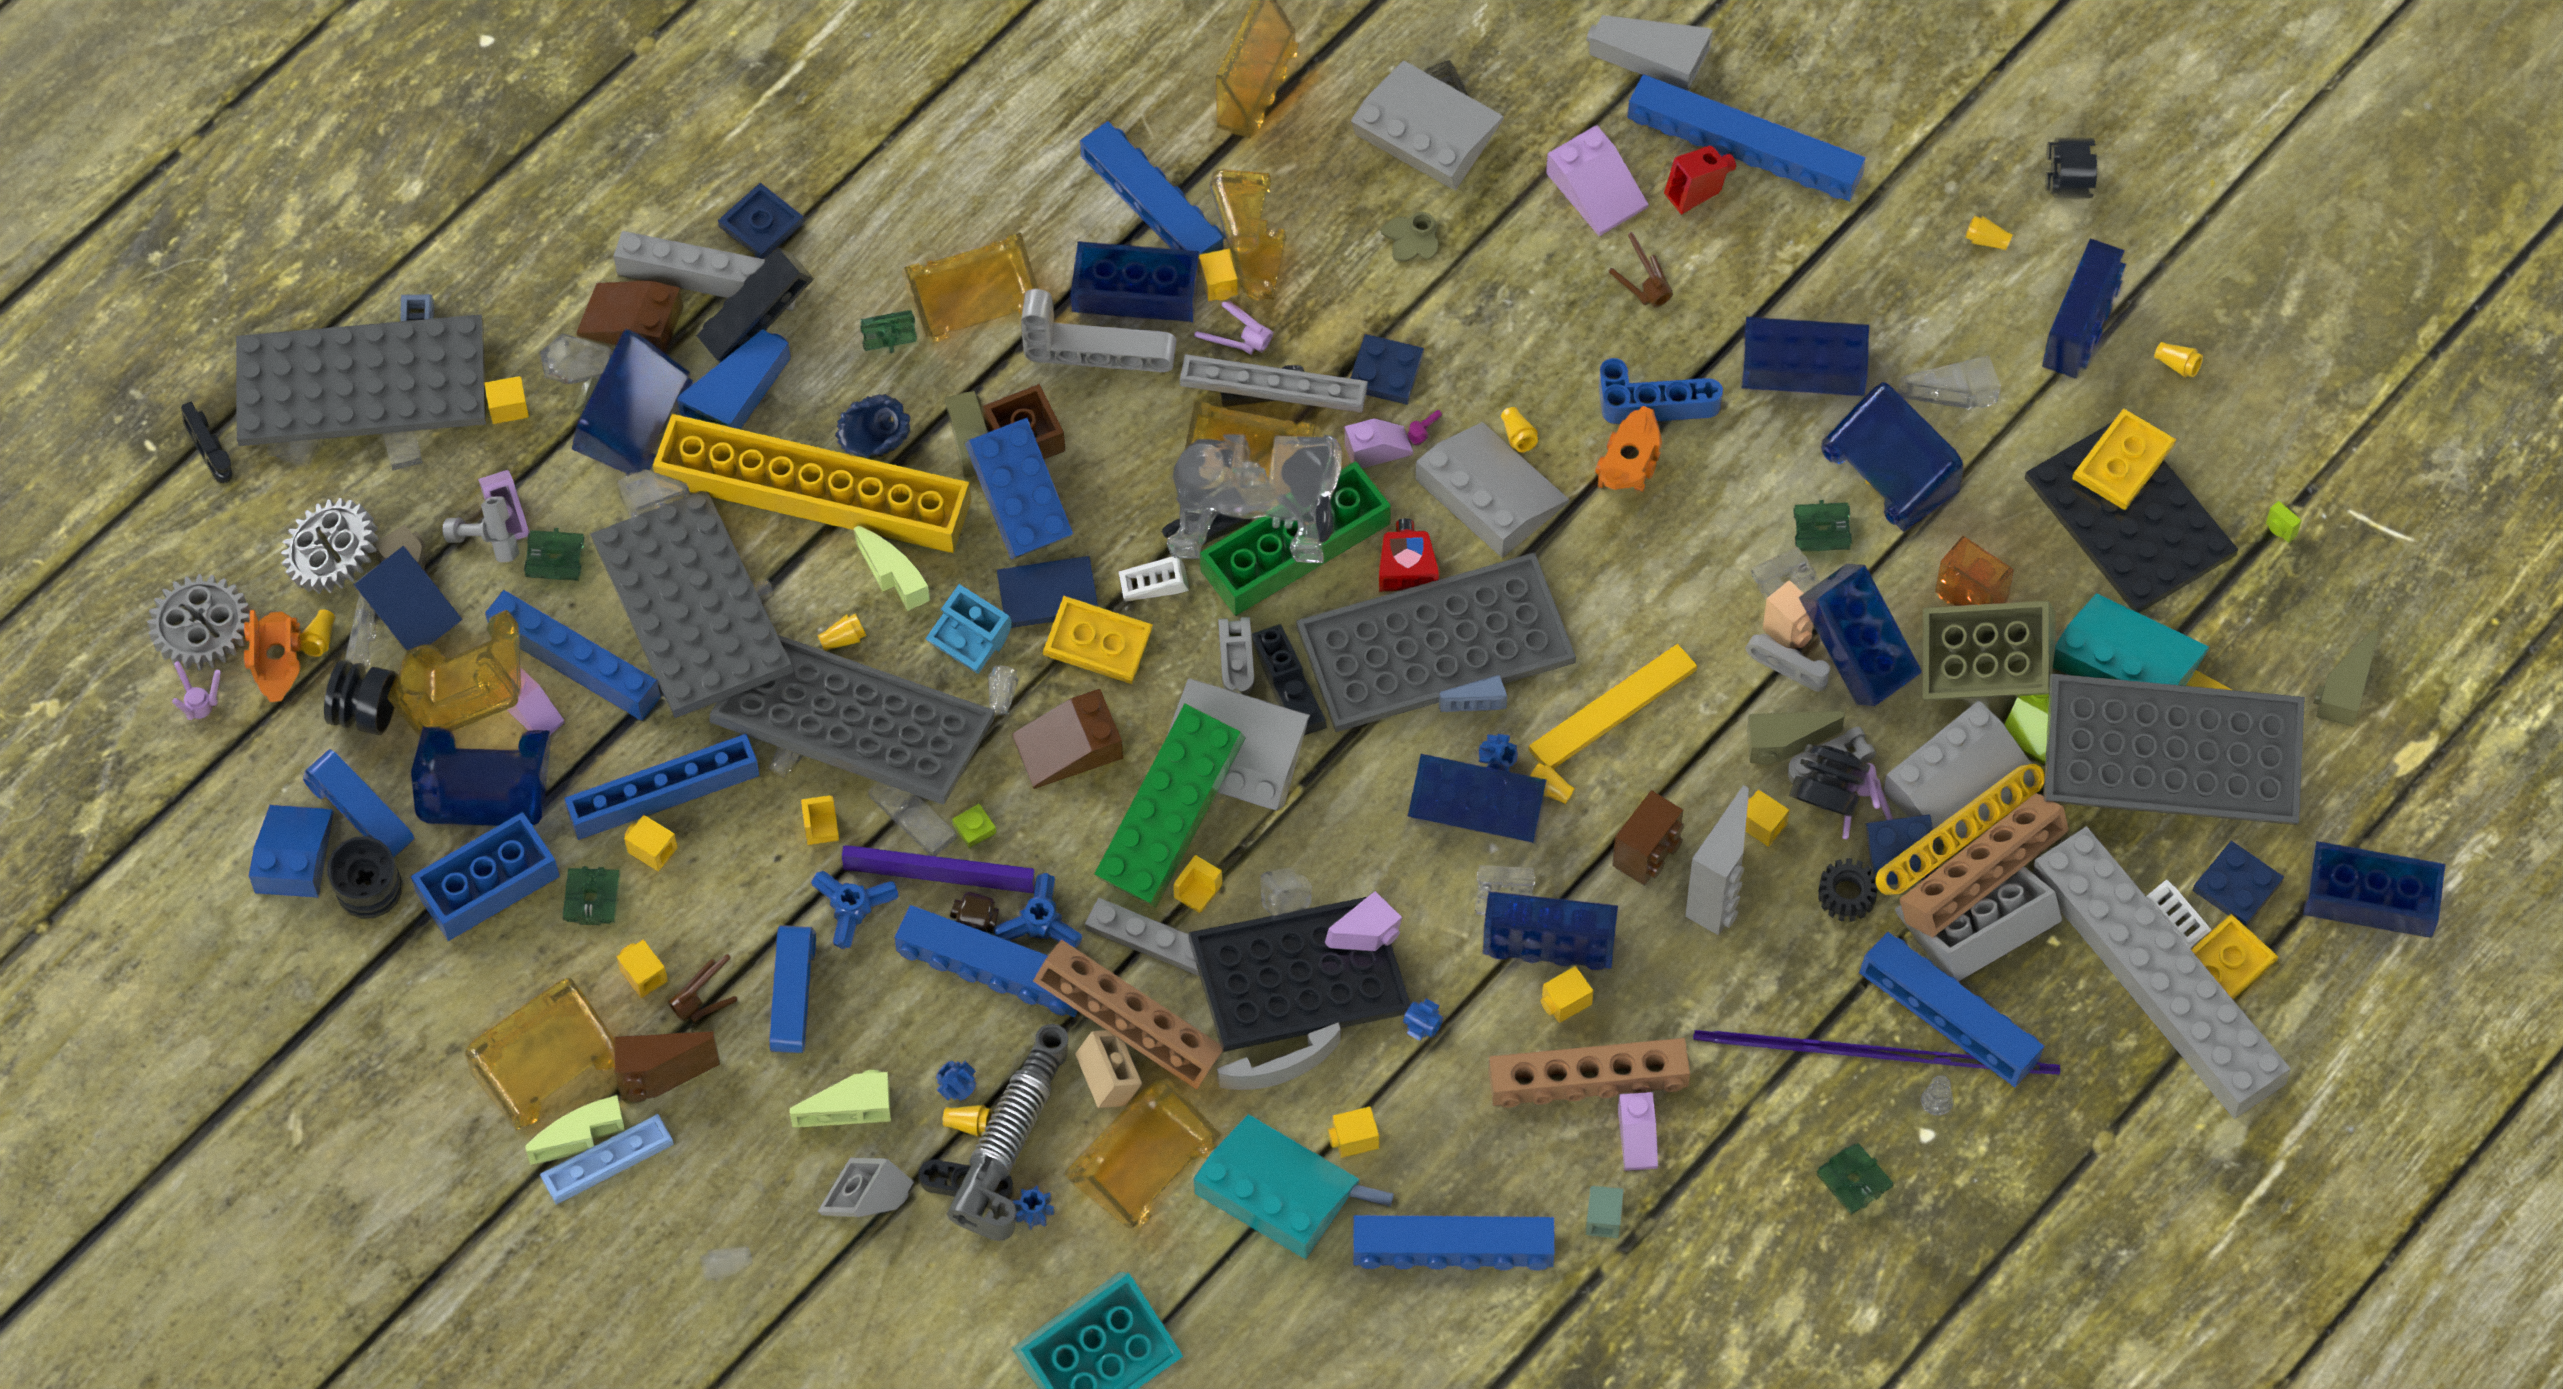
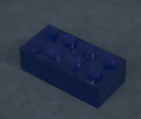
M2092 238L2089 239L2048 334L2042 367L2077 379L2081 368L2087 369L2093 352L2091 350L2093 345L2097 346L2103 331V328H2101L2103 322L2108 321L2113 308L2111 303L2114 297H2118L2123 284L2122 278L2127 264L2122 262L2125 250Z
M1078 241L1071 286L1072 312L1193 322L1200 275L1199 251Z
M1746 317L1741 388L1865 396L1868 377L1869 324Z
M1846 563L1799 597L1856 704L1875 707L1922 673L1918 662L1866 565Z
M1421 754L1408 817L1536 844L1549 781Z
M2316 841L2310 858L2303 915L2432 938L2439 921L2446 864Z
M1488 891L1484 922L1483 955H1489L1494 959L1519 958L1528 963H1537L1539 961L1554 962L1556 965L1563 967L1573 964L1586 966L1592 970L1612 969L1618 905Z

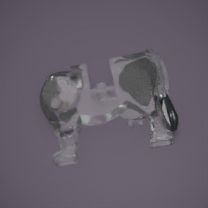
M1224 434L1225 441L1198 439L1180 455L1173 472V480L1178 494L1176 500L1180 505V528L1176 534L1168 537L1167 546L1172 557L1199 559L1201 545L1206 542L1207 532L1216 515L1221 513L1245 519L1268 515L1273 518L1272 525L1274 528L1279 527L1280 520L1285 521L1287 529L1291 528L1292 521H1297L1298 531L1290 544L1294 560L1296 562L1308 563L1324 562L1322 545L1329 539L1334 529L1330 500L1341 472L1342 461L1341 447L1334 437L1330 435H1324V437L1275 436L1269 480L1264 468H1261L1257 463L1249 462L1250 448L1245 435Z

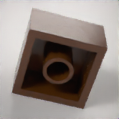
M1040 384L983 406L984 423L988 432L1027 418L1043 459L1066 451L1064 431Z
M1651 790L1615 836L1612 866L1644 886L1651 877L1657 878L1665 865V858L1669 853L1674 855L1682 844L1683 838L1680 836L1685 825L1682 823L1683 809Z

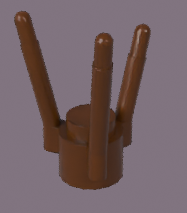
M1630 232L1628 237L1650 276L1642 284L1643 292L1615 269L1610 268L1609 273L1635 294L1644 306L1650 303L1654 308L1660 307L1672 298V289L1666 281L1656 256H1650L1653 264L1652 267L1635 235Z
M726 954L717 963L714 959H711L680 992L668 1001L669 1006L682 1022L690 1018L695 1023L701 1017L737 1002V997L733 996L699 1010L698 1007L702 1004V1001L695 993L730 960V955Z

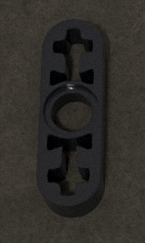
M935 1159L928 1160L919 1169L920 1184L927 1192L955 1197L960 1188L957 1185L958 1179L963 1175H967L971 1166ZM933 1170L939 1171L940 1177H937L935 1182H930L927 1175H932ZM949 1172H953L951 1176V1186H948L947 1184V1178L949 1179ZM1008 1175L1005 1180L1000 1181L1003 1182L1006 1189H1001L1000 1193L996 1194L1010 1200L1014 1193V1186L1011 1176Z

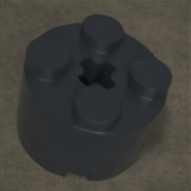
M2055 138L2054 142L2047 143L2046 155L2047 160H2051V172H2046L2045 186L2046 190H2050L2054 198H2093L2094 194L2089 191V188H2096L2097 154H2091L2090 146H2096L2094 138Z

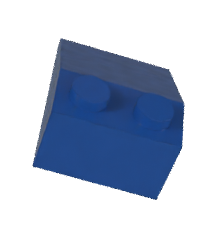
M269 805L253 849L249 879L255 893L319 898L334 814L333 809Z

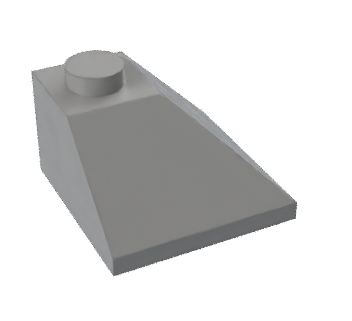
M850 1158L817 1212L824 1216L862 1217L895 1210L905 1202L908 1197V1191L914 1182L888 1159Z

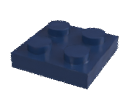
M762 183L754 187L718 220V225L723 231L760 259H765L804 224V217Z
M1365 334L1350 379L1367 381L1366 395L1408 405L1423 359L1424 348Z
M1931 814L1865 823L1872 874L1877 875V872L1883 866L1933 830ZM1933 841V850L1936 853L1935 842ZM1913 854L1910 858V867L1913 871L1918 872L1921 867V861L1917 855ZM1938 867L1935 868L1933 871H1931L1929 874H1927L1925 877H1923V878H1922L1921 880H1919V881L1925 880L1928 876H1930L1932 873H1934V872L1938 869ZM1892 871L1887 875V884H1898L1897 875Z
M2231 840L2194 884L2192 891L2228 916L2232 914L2246 927L2282 884L2284 876Z

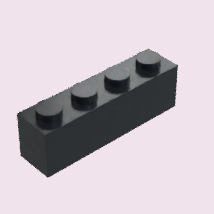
M778 248L766 257L764 264L755 273L746 278L744 285L735 295L729 297L724 302L721 310L704 323L703 329L696 336L715 359L722 362L761 330L766 331L814 278L793 254Z

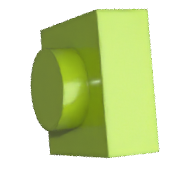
M2278 501L2270 508L2266 524L2273 534L2282 537L2290 543L2297 537L2302 520Z
M980 804L952 818L953 826L968 848L996 834V827Z

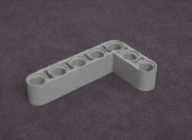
M1031 289L1025 293L1021 328L1024 355L1027 359L1041 363L1152 372H1167L1173 369L1177 342L1174 335L1161 331L1054 323L1051 294L1040 289Z

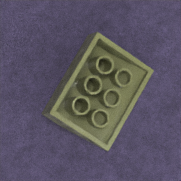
M2033 601L1923 608V700L2049 694L2050 676L2053 671L2056 644V611L2050 602Z

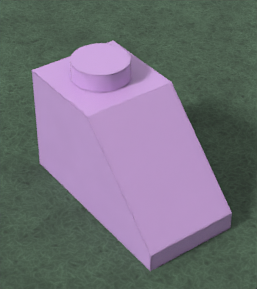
M1375 418L1345 426V448L1351 463L1356 461L1361 468L1413 455L1404 426Z
M505 470L478 479L485 500L496 496L504 497L509 513V518L505 521L507 532L513 533L516 540L530 536L509 471Z
M519 665L495 684L499 703L538 741H544L565 723L540 685Z
M1374 891L1328 929L1325 944L1329 948L1376 951L1383 944L1388 946L1396 940L1400 934L1399 927L1402 917Z
M1653 1092L1620 1094L1618 1116L1624 1170L1658 1169Z

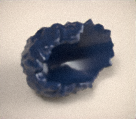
M886 394L873 395L872 397L867 396L866 399L864 398L860 402H853L850 406L851 408L841 413V419L837 421L839 429L835 437L838 439L837 444L841 445L846 454H853L854 456L866 459H875L877 456L882 457L883 454L894 451L903 443V440L907 439L911 431L909 425L911 418L909 414L904 413L902 403L896 398Z

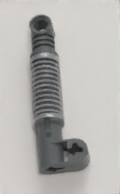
M1047 1024L1037 1031L1035 1044L1022 1069L1015 1072L1010 1080V1084L1007 1085V1090L1004 1091V1096L1001 1097V1102L997 1105L998 1108H995V1114L991 1116L992 1120L988 1122L989 1126L985 1128L986 1132L982 1134L983 1138L979 1139V1144L976 1145V1150L971 1155L969 1160L971 1167L947 1211L948 1218L955 1224L991 1240H1006L1014 1233L1016 1225L1015 1205L1008 1198L994 1192L999 1182L1005 1180L1009 1175L1013 1164L1016 1162V1158L1019 1156V1152L1022 1150V1146L1025 1144V1140L1028 1138V1134L1032 1131L1031 1128L1035 1125L1034 1122L1037 1121L1044 1104L1050 1096V1083L1059 1066L1066 1061L1068 1055V1034L1063 1027L1056 1024ZM1052 1043L1056 1044L1058 1047L1048 1048L1045 1045ZM986 1208L991 1209V1211L989 1210V1211L987 1212L985 1218H983L982 1215H983L985 1209H986Z

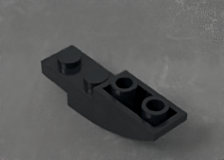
M1278 624L1252 633L1251 636L1258 657L1278 705L1310 715L1304 736L1326 729V719L1304 677L1303 667L1282 625Z

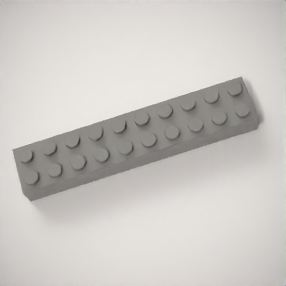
M2087 826L2035 859L2033 874L2056 892L2060 911L2234 1119L2286 1085L2291 1068Z

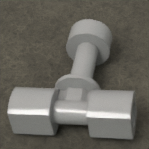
M490 497L481 504L484 515L481 523L465 524L462 518H447L444 521L443 536L448 543L463 542L466 536H481L485 542L492 543L496 561L498 562L513 561L520 554L515 535L508 533L505 521L509 518V513L504 497Z

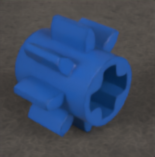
M1487 735V740L1479 746V762L1488 764L1486 767L1487 772H1509V767L1517 762V745L1509 743V735Z
M1427 998L1424 1002H1420V1004L1414 1001L1403 1019V1023L1408 1025L1407 1029L1409 1030L1407 1034L1419 1041L1426 1036L1433 1038L1444 1018L1439 1015L1438 1008L1440 1005Z
M954 1061L947 1062L936 1075L937 1083L940 1085L937 1091L947 1100L950 1098L953 1100L966 1099L976 1087L975 1077L972 1076L976 1070L966 1061L962 1063L959 1061L956 1063Z
M1035 1186L1034 1190L1026 1191L1021 1189V1199L1013 1200L1015 1209L1018 1211L1016 1214L1017 1223L1024 1220L1030 1230H1032L1033 1226L1039 1224L1044 1227L1047 1226L1046 1216L1054 1215V1206L1049 1205L1051 1202L1050 1192L1043 1195L1039 1191L1038 1186ZM1033 1205H1036L1035 1210H1031Z

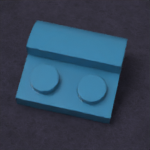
M958 584L941 608L942 616L925 639L928 643L979 674L994 651L999 652L1009 635L1012 621L1009 615Z

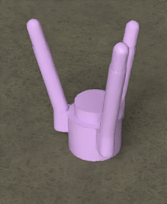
M1231 301L1223 302L1222 306L1247 325L1241 335L1245 343L1202 332L1194 333L1196 338L1237 348L1250 355L1253 354L1254 350L1262 353L1269 345L1273 336V331L1256 322Z
M176 661L174 665L186 690V694L184 696V703L174 698L172 700L173 704L185 713L188 720L193 718L201 719L208 716L212 711V706L218 704L216 696L220 681V670L214 671L210 694H208L202 688H193L181 663Z
M1867 763L1871 765L1868 773L1854 770L1852 775L1864 779L1865 784H1849L1847 790L1853 793L1856 791L1860 796H1871L1874 808L1878 809L1881 805L1886 819L1892 820L1893 817L1882 791L1880 779L1877 778L1875 766ZM1844 815L1843 839L1847 840L1849 838L1851 817Z

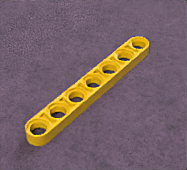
M2036 764L2021 765L1883 866L1876 875L1878 890L1885 895H1896L1903 893L2035 793L2039 792L2044 787L2045 782L2043 769ZM2027 770L2031 771L2034 775L2032 787H2028L2024 782V773ZM2005 786L2012 793V799L2009 804L2004 803L2001 798V791ZM1982 803L1989 809V817L1986 821H1983L1978 814L1979 806ZM1959 820L1963 821L1967 828L1966 835L1963 838L1959 837L1956 833L1955 827ZM1936 837L1940 838L1944 844V850L1940 855L1936 854L1933 850V841ZM1913 854L1917 855L1921 861V867L1918 872L1913 871L1910 867V858ZM1891 871L1898 878V884L1895 889H1891L1886 881L1887 875Z

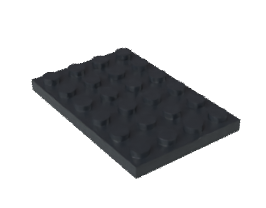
M2111 422L2025 473L2024 479L2131 610L2140 613L2237 556L2238 548L2164 460L2126 510L2072 479L2073 473L2113 423Z
M1367 897L1189 932V943L1222 1052L1308 1035L1335 1023H1339L1340 1028L1406 1014L1411 1004L1391 944L1388 946L1383 944L1376 951L1329 948L1325 944L1328 929Z

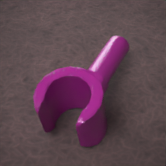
M1436 410L1421 422L1416 420L1410 424V431L1407 436L1414 445H1419L1428 438L1429 434L1425 429L1442 416L1439 410Z

